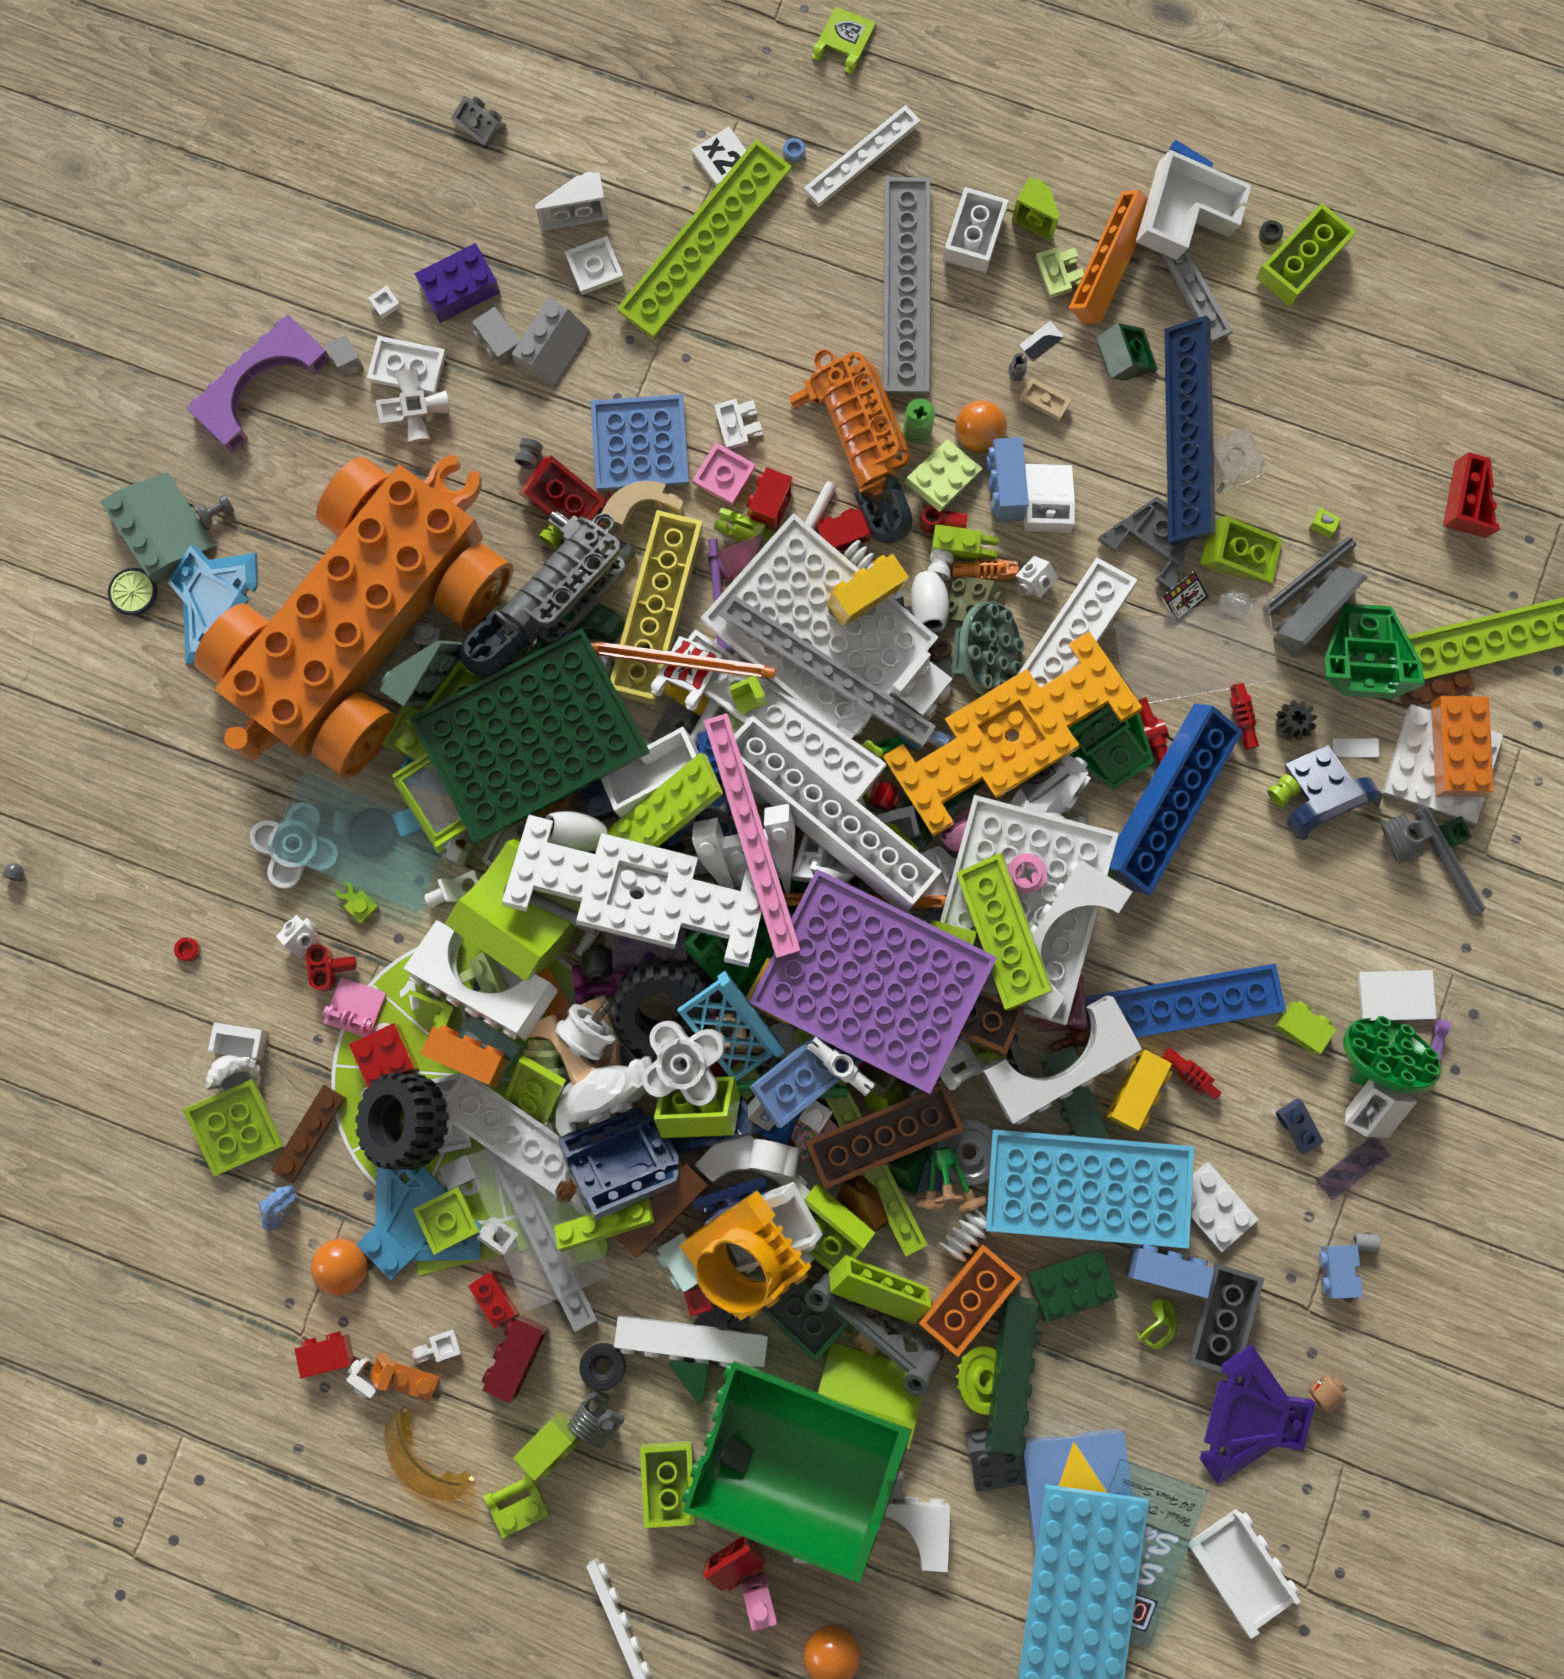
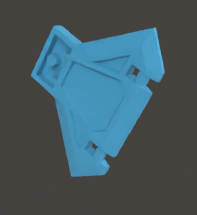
M190 545L167 582L183 600L185 664L194 663L195 653L201 639L219 616L237 604L248 603L247 593L249 589L255 592L258 587L257 553L208 560L197 546Z
M377 1167L375 1226L356 1245L390 1280H393L410 1261L481 1260V1241L475 1239L478 1233L433 1255L413 1209L448 1191L424 1167L419 1172L415 1169L387 1170ZM404 1173L410 1178L407 1183L401 1178ZM476 1221L479 1229L481 1230V1225Z

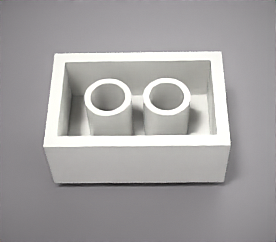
M965 187L944 249L943 261L987 273L1009 200Z

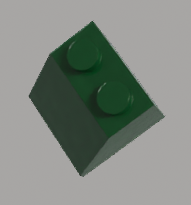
M1118 323L1097 336L1099 351L1104 357L1106 371L1111 379L1124 381L1158 370L1144 328Z

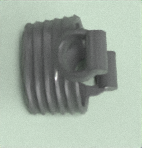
M1403 813L1398 815V817H1394V819L1381 823L1385 839L1398 864L1423 857L1421 845L1429 837L1433 836L1426 819L1410 821L1407 815ZM1414 828L1418 840L1411 838L1409 834L1410 829Z
M592 1389L585 1401L581 1402L578 1410L575 1411L573 1418L570 1419L568 1428L582 1441L595 1447L603 1448L607 1441L619 1430L620 1425L624 1423L625 1417L610 1409L604 1411L609 1401V1396ZM592 1400L600 1403V1406L595 1411H590L589 1409Z

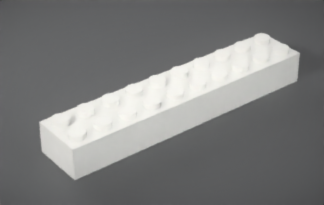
M753 715L734 734L750 787L772 806L789 804L796 826L890 904L908 913L941 873V870Z

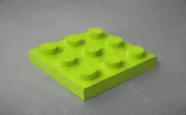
M254 1078L183 1109L213 1176L226 1172L284 1145Z

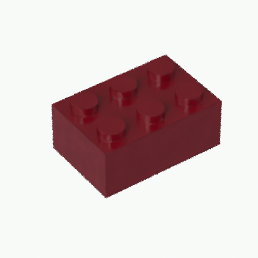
M523 1315L515 1319L513 1318L512 1321L510 1320L503 1333L507 1337L501 1345L497 1346L492 1358L496 1361L491 1368L486 1370L481 1382L485 1384L482 1391L509 1404L518 1397L549 1327Z

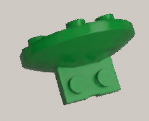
M1378 1016L1376 1021H1368L1372 1018H1362L1349 1025L1343 1036V1046L1346 1055L1355 1066L1350 1074L1351 1082L1364 1086L1370 1079L1385 1088L1406 1094L1424 1093L1436 1085L1441 1075L1439 1054L1417 1035L1411 1026L1406 1024L1400 1025L1384 1016Z

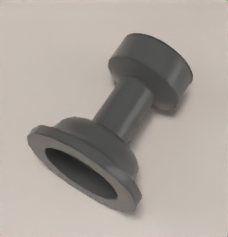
M225 494L219 497V503L208 509L203 505H193L207 530H209V526L213 522V516L223 511L227 514L234 511Z

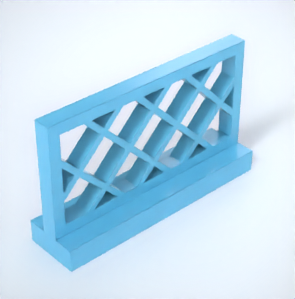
M724 971L717 976L718 981L679 1007L678 1012L695 1034L703 1030L704 1024L717 1025L716 1031L719 1033L721 1026L734 1027L732 1038L723 1037L725 1043L731 1044L729 1053H724L718 1060V1063L730 1077H734L735 1081H737L773 1055L778 1058L785 1051L779 1039L752 1004L749 1003L728 973ZM719 990L722 993L721 1004L708 1003L710 995ZM693 1007H703L701 1018L690 1017L687 1011ZM707 1008L720 1009L718 1020L705 1019ZM724 1010L736 1011L735 1022L723 1020ZM738 1028H749V1039L736 1038ZM735 1044L748 1045L746 1055L733 1054ZM752 1045L763 1046L766 1050L759 1056H750ZM732 1059L743 1060V1067L734 1073L730 1068Z

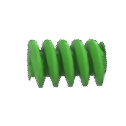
M915 399L906 408L903 433L910 442H924L932 433L935 410L929 401Z

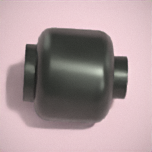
M591 945L590 949L585 950L581 955L582 975L593 983L607 981V978L613 974L612 952L605 949L604 945Z

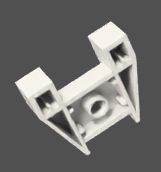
M784 804L765 808V829L763 830L777 876L781 878L786 894H789L795 841V821L790 805ZM718 818L694 822L692 842L698 859L722 887L740 891L745 871L749 870L739 834L724 837Z

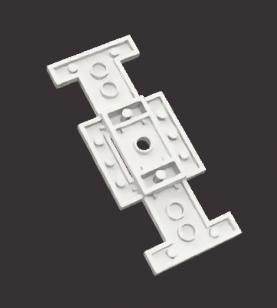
M532 815L528 816L503 896L502 906L527 912L532 892L536 890L581 902L576 920L577 925L675 949L679 929L683 927L729 939L724 962L744 967L749 966L762 912L749 870L745 871L741 891L694 880L693 875L697 857L601 833L596 854L548 843L553 821ZM637 890L642 892L644 897L633 899L630 893Z

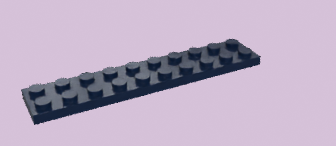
M1206 315L1164 329L1168 542L1172 545L1216 535L1210 318Z

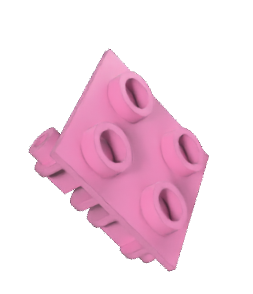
M340 977L330 1006H326L323 1015H325L323 1023L365 1037L372 1032L386 992Z

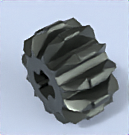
M1292 700L1289 705L1283 704L1281 706L1282 711L1276 713V717L1280 720H1277L1275 725L1282 726L1279 734L1288 733L1287 740H1291L1293 736H1295L1297 741H1300L1303 736L1309 737L1311 735L1310 730H1314L1317 726L1312 722L1317 719V715L1310 714L1313 707L1310 706L1306 709L1305 701H1301L1298 705L1295 700ZM1294 717L1295 720H1299L1300 723L1298 724L1297 721H1293L1292 718Z

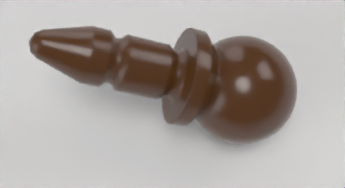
M1077 1028L1073 1032L1067 1033L1065 1038L1052 1043L1049 1049L1061 1050L1067 1047L1072 1049L1084 1047L1089 1042L1090 1032L1085 1028Z

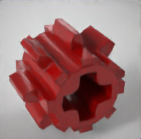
M879 781L878 785H874L871 791L870 798L872 800L870 804L883 811H891L892 807H896L900 795H898L899 789L894 785Z

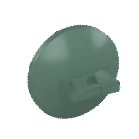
M995 601L980 602L973 606L966 615L962 627L955 630L952 674L956 676L965 675L970 686L983 696L1018 675L1022 669L1021 657L1024 650V641L1020 638L1017 624L1010 609ZM1016 652L1018 653V661H1014Z

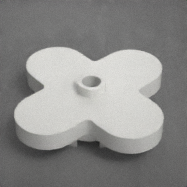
M309 803L294 805L289 810L286 820L282 824L264 820L255 824L251 829L250 841L253 847L263 854L272 856L267 874L271 883L280 889H289L297 885L305 868L327 871L334 867L338 861V850L335 844L329 839L317 836L321 817L318 810ZM293 843L299 844V848L297 850H291V845Z
M664 1021L655 1025L650 1033V1044L658 1058L643 1073L642 1082L645 1090L655 1097H663L676 1089H680L686 1100L693 1105L701 1106L711 1102L717 1094L718 1084L709 1067L718 1061L725 1052V1041L722 1035L715 1030L705 1029L689 1038L682 1027L676 1022ZM683 1058L687 1061V1067H684L681 1063Z

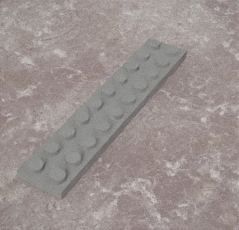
M885 177L883 386L887 395H929L930 177Z

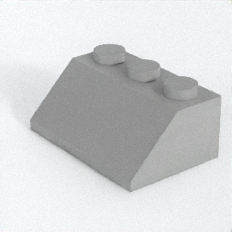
M548 298L512 352L515 365L555 387L589 335L590 329L568 308Z

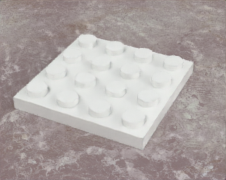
M1411 704L1407 709L1382 794L1419 807L1427 806L1429 810L1451 818L1462 816L1464 822L1475 825L1485 797H1436L1432 711ZM1491 731L1492 764L1494 767L1503 735Z

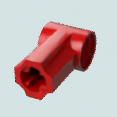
M929 505L922 511L919 526L925 533H934L935 524L965 529L967 514L945 510L939 512L932 505ZM931 516L935 518L936 521L929 522L926 519V517Z

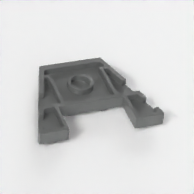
M1155 497L1133 512L1128 518L1101 534L1097 541L1113 552L1117 550L1128 534L1168 561L1155 581L1170 591L1177 585L1190 541L1176 545L1168 542V504L1159 497Z

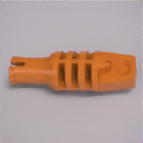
M992 559L990 561L976 560L974 563H953V578L966 576L985 580H1006L1016 578L1018 573L1017 561L1001 559L994 561Z

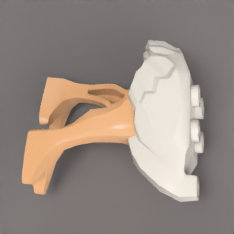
M603 995L581 1005L595 1013L608 997ZM608 1011L603 1020H605L614 1031L611 1018V1011ZM556 1015L545 1017L537 1022L528 1038H545L550 1040L559 1052L571 1080L561 1093L556 1110L555 1127L561 1137L576 1132L577 1122L600 1123L612 1118L610 1114L623 1113L632 1109V1103L639 1101L646 1092L642 1076L645 1069L652 1064L651 1056H644L642 1059L636 1058L630 1062L628 1067L623 1066L620 1058L621 1044L616 1033L614 1042L606 1044L602 1049V1057L599 1060H595L594 1064H591L585 1056L581 1055L578 1057L568 1049L569 1045L556 1034L555 1031L558 1024Z

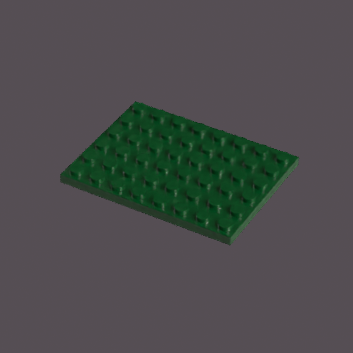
M583 628L409 717L475 845L528 818L529 815L536 814L650 754L647 745Z

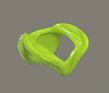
M1160 1297L1152 1301V1311L1158 1320L1143 1333L1137 1332L1140 1342H1144L1156 1350L1162 1349L1171 1342L1177 1332V1317L1174 1307L1168 1299ZM1167 1325V1333L1156 1344L1148 1339L1156 1329Z

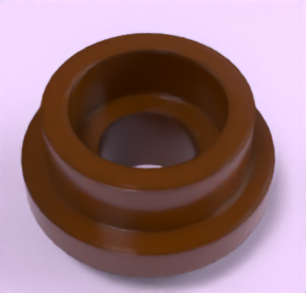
M938 638L928 649V653L931 654L930 657L935 661L949 658L952 652L950 642L944 638ZM937 647H942L944 649V652L942 654H939L936 652L935 649Z
M567 1178L565 1181L559 1182L555 1190L558 1202L562 1203L564 1201L569 1203L577 1189V1185L573 1184V1180Z

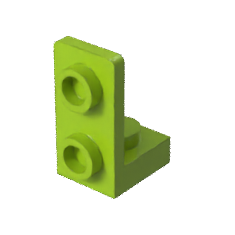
M417 988L416 992L409 989L408 995L443 1008L441 1013L438 1012L436 1014L433 1026L440 1029L441 1025L451 1027L458 1010L457 1008L452 1007V1004L443 997H439L438 1001L430 998L431 993L423 989Z

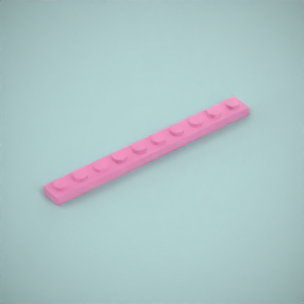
M728 713L704 720L776 958L799 952L800 947Z

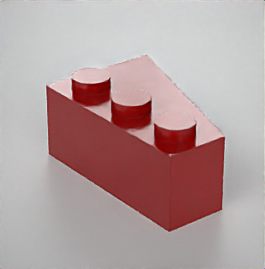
M1468 452L1455 461L1443 526L1482 538H1487L1500 531L1499 523H1496L1495 517L1497 505L1496 501L1493 502L1492 488L1494 487L1490 458Z

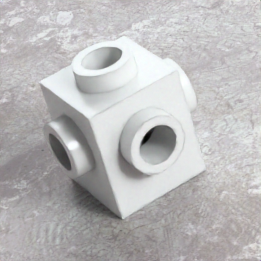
M1033 556L1016 574V578L1020 583V589L1027 595L1032 594L1039 598L1058 579L1050 562Z
M297 915L292 920L286 922L281 932L276 936L287 949L300 959L306 954L307 949L311 945L317 944V941L321 938L316 933L315 929L317 926L308 918L303 921Z

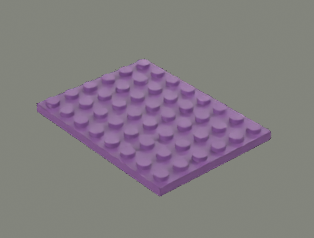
M816 869L791 919L800 951L780 958H776L774 952L749 1003L931 1094L997 957Z

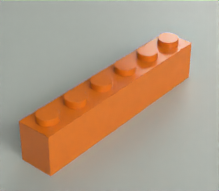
M1140 190L1121 192L1070 303L1069 310L1083 324H1101L1137 245L1136 239L1148 200Z

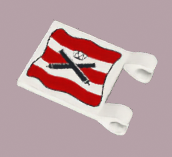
M679 636L671 651L672 653L722 659L723 657L721 653ZM664 665L659 675L651 684L652 693L661 696L666 683L670 682L691 692L686 698L685 704L687 709L695 711L714 672Z

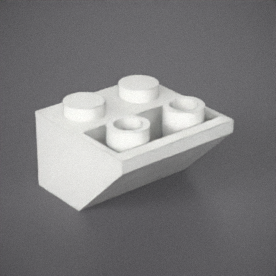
M1369 1079L1345 1110V1124L1366 1137L1389 1138L1417 1103V1100L1406 1093L1390 1090Z

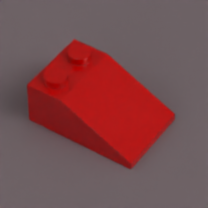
M552 455L544 457L518 492L519 495L548 517H550L552 512L555 513L557 511L569 520L576 516L578 519L583 517L591 521L606 501Z
M742 1536L706 1559L703 1575L706 1580L721 1592L726 1588L731 1591L742 1583L740 1579L749 1574L753 1577L764 1569L762 1565L765 1564L766 1558L756 1541Z

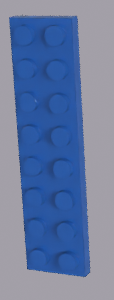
M1276 963L1083 997L1090 1032L1091 1023L1086 1007L1108 995L1114 997L1136 1038L1286 1011Z

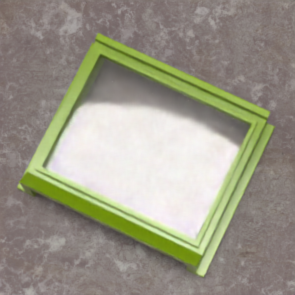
M427 753L392 775L395 779L393 781L438 854L447 849L444 845L445 843L467 830Z

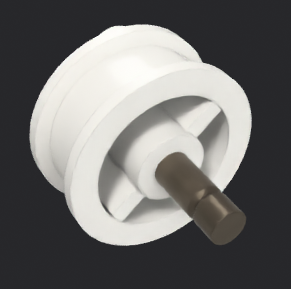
M606 999L595 1013L582 1005H572L567 1019L561 1020L557 1024L556 1034L569 1045L568 1049L578 1057L583 1055L593 1060H599L603 1055L602 1049L606 1044H612L616 1039L612 1028L603 1020L608 1011L614 1006V1003Z

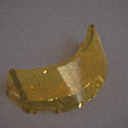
M405 1407L401 1408L387 1423L384 1433L386 1453L394 1472L410 1489L423 1496L438 1500L456 1499L474 1481V1478L466 1470L460 1474H452V1472L447 1471L442 1477L432 1473L411 1452L406 1444V1441L413 1435L411 1430H409V1421L413 1415Z

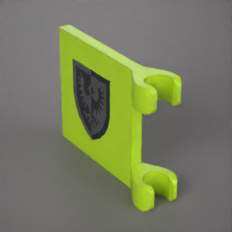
M835 6L819 40L813 47L812 58L820 61L827 47L848 56L845 62V72L853 74L858 60L876 26V22Z

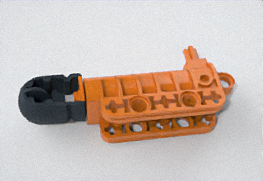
M827 349L820 350L814 358L817 371L810 376V379L804 381L805 389L789 396L790 403L794 409L810 401L816 405L820 403L826 405L859 487L854 495L858 505L861 506V511L871 535L879 542L887 544L901 541L909 534L913 519L904 492L900 490L901 485L895 470L908 464L911 454L877 369L873 364L867 362L866 358L859 352L854 351L837 359L831 351ZM825 355H830L831 363L822 367L820 365L821 358ZM854 358L858 361L861 360L857 365L850 366L853 364ZM900 451L902 453L905 452V454L902 455L903 460L899 461L897 458L894 459L899 455ZM888 488V492L892 495L895 503L891 504L887 499L877 503L876 515H881L883 519L881 521L876 517L873 511V503L869 501V497L873 495L876 497L884 493L883 490ZM894 509L899 515H894L892 510Z

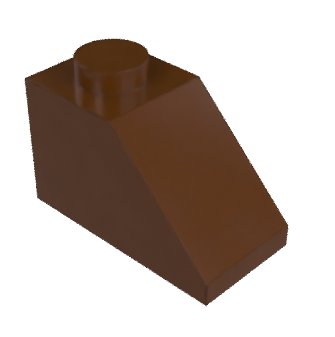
M860 1175L843 1183L837 1201L874 1232L887 1225L889 1220L876 1186Z

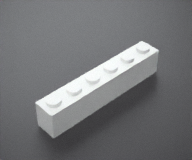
M619 1315L614 1347L620 1348L619 1352L624 1354H634L635 1350L645 1351L644 1356L659 1358V1353L668 1354L671 1360L684 1361V1357L694 1358L695 1363L709 1364V1360L719 1361V1366L727 1367L728 1363L738 1361L759 1369V1367H764L768 1334L731 1329L720 1330L716 1327Z

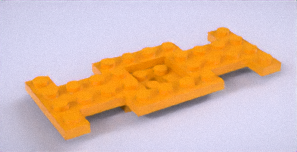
M1090 632L1069 643L1070 650L1080 664L1042 687H1039L1028 669L979 697L945 718L946 724L956 739L915 763L904 744L883 756L886 764L933 837L954 825L943 803L983 780L994 797L998 798L1078 750L1079 744L1068 728L1107 704L1121 723L1142 711L1141 704ZM1017 732L1019 738L1016 741L1009 742L1006 740L1007 733Z

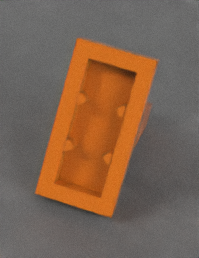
M378 1353L369 1376L377 1389L386 1391L388 1388L427 1401L431 1400L439 1380V1376L392 1361L387 1355Z

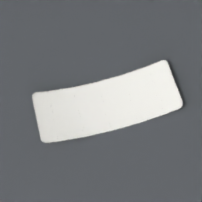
M1333 738V752L1337 757H1378L1379 739Z

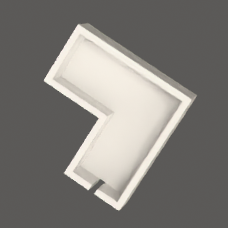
M1169 150L1158 162L1136 243L1177 260L1189 248L1195 223L1229 237L1241 225L1246 208L1244 205L1247 204L1252 185Z
M684 727L648 745L650 754L601 779L614 811L621 818L699 754L693 739Z

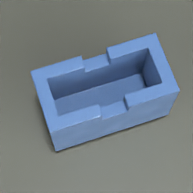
M1321 1246L1322 1252H1319L1320 1267H1323L1324 1271L1321 1287L1323 1293H1326V1297L1332 1299L1363 1297L1361 1276H1356L1355 1266H1360L1358 1246Z

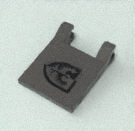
M1059 760L1019 786L1029 803L1040 799L1068 778L1070 774L1062 760Z

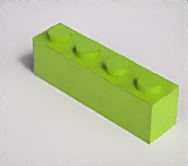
M845 1255L829 1272L831 1293L909 1323L915 1324L932 1308L929 1287Z

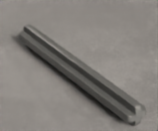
M1351 537L1345 538L1265 603L1262 607L1265 614L1268 616L1273 615L1354 549L1356 542Z
M1427 806L1418 808L1414 811V814L1418 821L1426 819L1433 835L1429 837V840L1473 915L1483 912L1485 910L1483 902Z

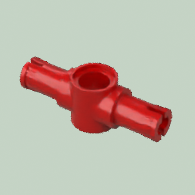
M1147 697L1138 700L1142 706V711L1139 713L1150 749L1153 750L1156 760L1160 764L1168 750L1166 739L1169 738V733L1164 721L1154 716Z

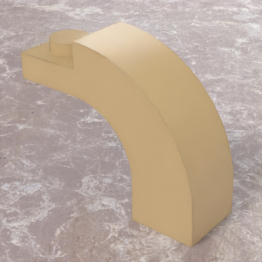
M641 481L629 484L618 490L608 500L602 513L611 515L615 522V530L623 533L629 519L637 511L645 508H655L682 516L684 501L675 494L667 495L666 484L655 481ZM607 521L601 522L603 526H606L608 528L611 525Z

